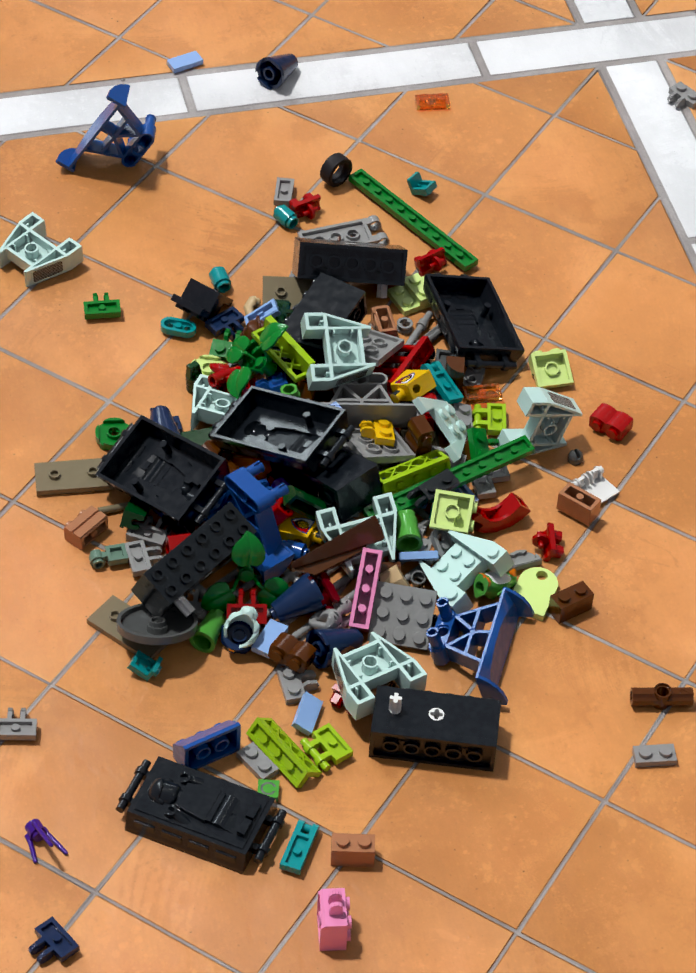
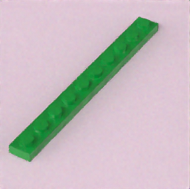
M359 169L349 175V182L435 249L445 248L444 256L464 272L478 265V259L363 169Z
M523 435L449 469L460 481L458 487L453 490L533 454L535 447L526 435ZM427 480L393 495L397 513L400 510L415 508V502L422 496L419 495L409 500L407 494ZM372 504L363 508L362 513L365 517L375 515Z

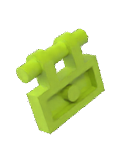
M487 403V408H481L480 404H475L472 410V417L474 418L473 428H484L487 430V435H499L502 429H506V404Z
M330 723L312 732L314 740L309 741L307 738H303L300 741L304 752L307 755H311L316 766L322 768L324 772L331 768L328 763L329 760H332L337 765L353 756L351 747ZM321 747L324 753L320 754L317 748Z

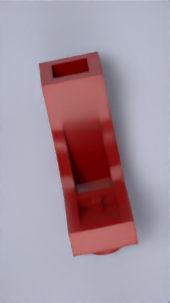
M510 493L496 506L491 508L477 507V512L472 513L471 520L475 521L474 526L479 532L495 533L515 525L531 511L521 497Z

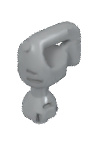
M342 598L337 604V609L317 611L310 617L309 625L316 629L338 628L342 623L341 615L348 614L352 610L351 600Z

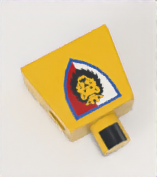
M405 370L391 383L390 387L393 391L390 395L391 400L394 403L413 401L435 388L437 385L430 370Z
M295 511L278 528L282 541H287L288 539L307 544V548H309L312 542L321 545L324 543L320 537L316 520L313 521Z

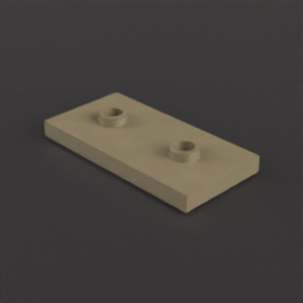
M263 276L262 305L274 298L279 311L293 312V307L299 304L304 292L310 289L314 279Z
M101 458L34 463L37 496L114 490V488L95 475L98 471L96 467L100 464Z
M114 595L87 618L88 625L133 654L140 650L154 659L167 646L140 644L122 637L117 631V616L121 611L131 606Z

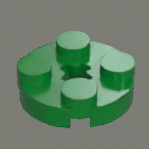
M108 418L100 426L99 424L97 425L95 438L100 449L110 450L121 437L120 433L129 426L125 423V420L121 418Z

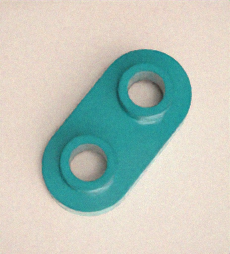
M165 317L161 320V331L164 334L183 338H191L196 334V324L193 321L175 317Z

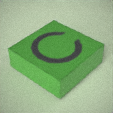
M259 779L257 792L275 798L276 802H278L280 780Z

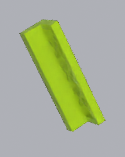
M271 315L265 317L264 327L253 331L251 337L260 345L262 342L259 340V335H261L267 325L277 321ZM285 331L274 345L278 346L281 350L270 349L266 352L296 383L307 378V370L310 364H315V361ZM281 357L289 358L292 362H284ZM292 369L301 370L303 373L296 375Z
M436 449L379 472L382 494L392 492V495L441 473L447 468L451 469L450 457Z
M257 717L246 732L251 740L296 788H302L309 777H320L323 773L272 718Z

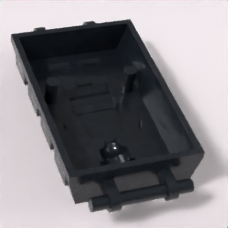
M441 273L425 274L423 291L453 356L465 357V366L476 370L481 368H496L502 371L516 369V362L525 350L490 278L468 276L466 274H461L460 276L442 275Z
M251 385L242 397L240 396L229 405V410L219 422L212 426L208 437L214 441L219 449L314 474L319 467L325 469L328 464H332L338 451L345 442H349L352 438L355 427L353 425L348 426L346 409Z
M143 415L138 418L135 424L131 423L126 430L124 429L120 433L121 437L107 455H103L100 464L96 467L98 471L95 475L104 480L108 485L121 492L124 491L135 500L143 502L146 506L159 513L162 512L166 517L177 523H182L189 527L194 522L200 526L205 519H208L211 515V510L224 493H227L229 490L224 481V477L230 474L228 462L225 458Z
M158 756L150 771H148L151 762L144 759L142 764L137 766L134 772L135 776L127 790L119 797L116 810L123 813L125 808L129 807L125 831L241 874L244 873L253 854H256L253 860L257 864H261L264 857L268 856L270 852L269 847L278 830L282 829L287 815L285 810L280 809L277 815L274 816L277 810L275 798ZM142 779L145 780L135 798H132ZM271 826L262 844H259L267 827Z

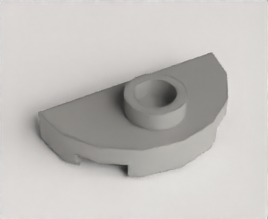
M516 550L509 554L515 564L507 572L513 568L518 571L541 565L542 559L536 553L534 555L527 552V550Z

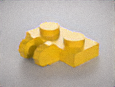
M373 419V422L369 420L361 421L359 427L362 437L374 439L377 445L394 447L395 436L392 422L386 419Z

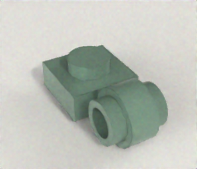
M125 544L105 546V552L99 549L92 550L89 555L91 566L95 569H100L104 567L106 561H108L109 566L128 563Z

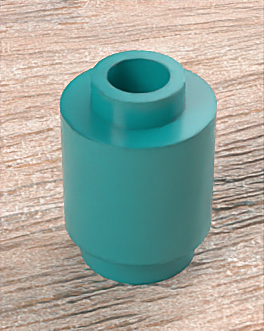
M285 204L275 208L273 217L281 225L289 229L297 226L299 219L297 214Z
M220 266L214 267L209 272V278L215 290L219 293L229 291L231 280L225 268Z

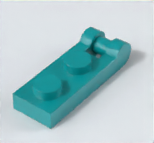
M439 361L421 365V370H430L437 385L435 388L444 401H447L448 404L462 402L463 394Z
M298 820L280 862L279 869L298 875L301 874L314 840L319 833V825L306 824V821Z

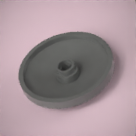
M143 604L128 607L117 616L118 633L122 637L140 644H175L191 638L198 630L197 615L192 612L186 617L176 605L162 617L153 616Z

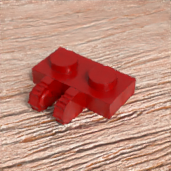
M239 588L238 604H227V619L231 613L240 611L243 606H252L258 613L256 620L259 625H266L267 604H256V588H251L250 591L251 604H243L244 591L243 588Z

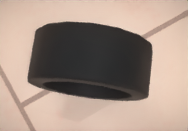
M334 153L329 156L321 167V179L332 187L340 186L348 179L352 171L351 160L341 153Z

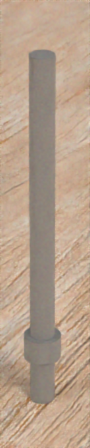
M427 311L424 317L419 319L415 330L404 345H413L421 332L426 330L429 325L428 322L433 316L431 311ZM399 352L397 356H404L406 352ZM391 363L389 368H398L400 364Z

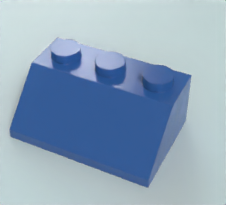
M227 720L223 723H217L207 730L199 731L191 737L177 741L173 744V757L175 761L197 770L239 751L241 725L239 722Z

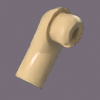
M256 296L249 297L243 307L245 314L248 315L254 311L253 308L258 307L261 300Z

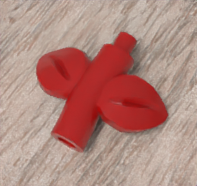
M210 363L209 367L214 373L208 376V383L211 387L221 385L227 382L230 374L235 369H241V367H229L228 364ZM247 387L242 391V395L246 393Z

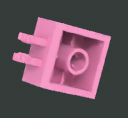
M329 888L318 891L317 924L319 951L346 950L347 941H351L350 897H345V888Z

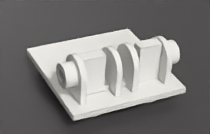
M595 466L593 470L583 473L581 477L575 478L571 482L602 499L601 504L620 493L617 488L602 476L604 473L602 466Z

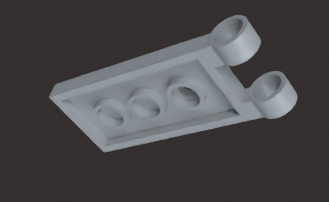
M376 215L297 232V238L337 241L338 236H340L341 241L388 245L390 243L387 234L384 232L376 235L371 234L370 231H377L381 227V222Z

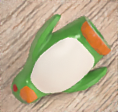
M513 568L502 577H499L490 569H487L484 573H478L473 582L475 598L486 596L489 599H495L501 596L503 587L512 589L518 581L516 569Z

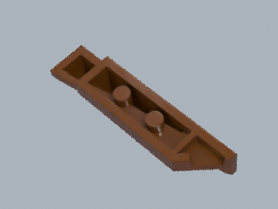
M374 515L295 560L290 564L291 571L309 573L310 577L315 578L362 554L363 547L367 548V545L385 539L377 517Z

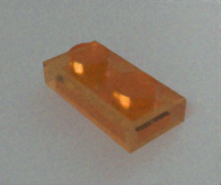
M448 93L415 95L417 110L450 109Z
M499 383L464 386L462 388V394L467 405L502 401Z

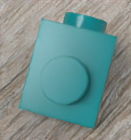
M415 172L407 179L412 195L428 196L437 188L436 181L422 180L420 172Z
M138 650L127 668L148 681L152 676L156 677L161 671L162 666L160 664L163 658L159 656L155 661Z

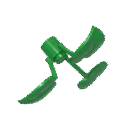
M274 322L265 327L259 338L260 342H262L260 348L265 357L255 358L246 352L251 344L250 339L246 336H239L232 342L227 352V361L230 364H236L245 354L255 361L256 369L242 366L241 369H235L230 374L227 380V389L233 397L238 399L241 396L242 391L251 378L252 372H257L261 375L265 374L268 377L276 372L277 365L272 362V358L266 351L276 344L289 326Z
M246 531L242 538L234 545L231 553L233 561L238 565V575L235 577L233 587L230 589L226 582H217L210 586L201 601L203 609L208 611L220 609L227 613V604H236V596L233 592L236 590L239 580L243 582L254 580L261 589L257 594V600L260 604H267V608L270 609V604L289 588L287 582L279 577L267 579L264 586L260 584L254 575L253 566H260L264 562L265 549L254 534Z

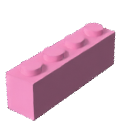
M363 547L349 628L369 632L383 559V551Z

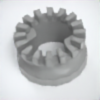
M407 317L398 319L396 327L398 333L410 334L413 330V321Z

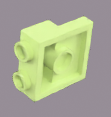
M418 273L405 277L404 286L397 285L387 289V296L403 316L431 307L423 291L424 276L421 277Z
M554 348L547 352L539 350L530 354L528 362L536 387L548 389L573 385L574 381L566 349Z
M436 489L429 528L443 531L451 530L469 535V532H473L475 523L474 520H471L472 513H476L478 507L475 495Z

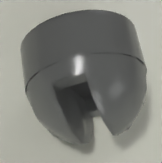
M579 449L571 450L568 454V462L571 465H580L583 462V453Z
M417 570L411 574L413 586L421 588L426 584L427 578L423 571Z

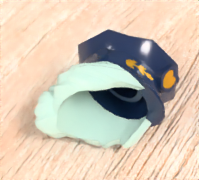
M243 606L240 611L231 613L225 624L222 625L221 643L229 652L233 654H246L251 650V646L258 638L260 625L256 620L258 613L254 607Z

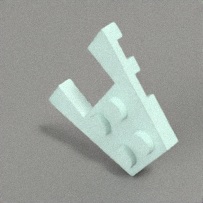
M425 397L414 399L412 402L420 414L423 415L429 412L449 441L450 445L444 449L453 463L459 460L466 441L467 430L464 422L459 420L455 414L454 407L443 400Z

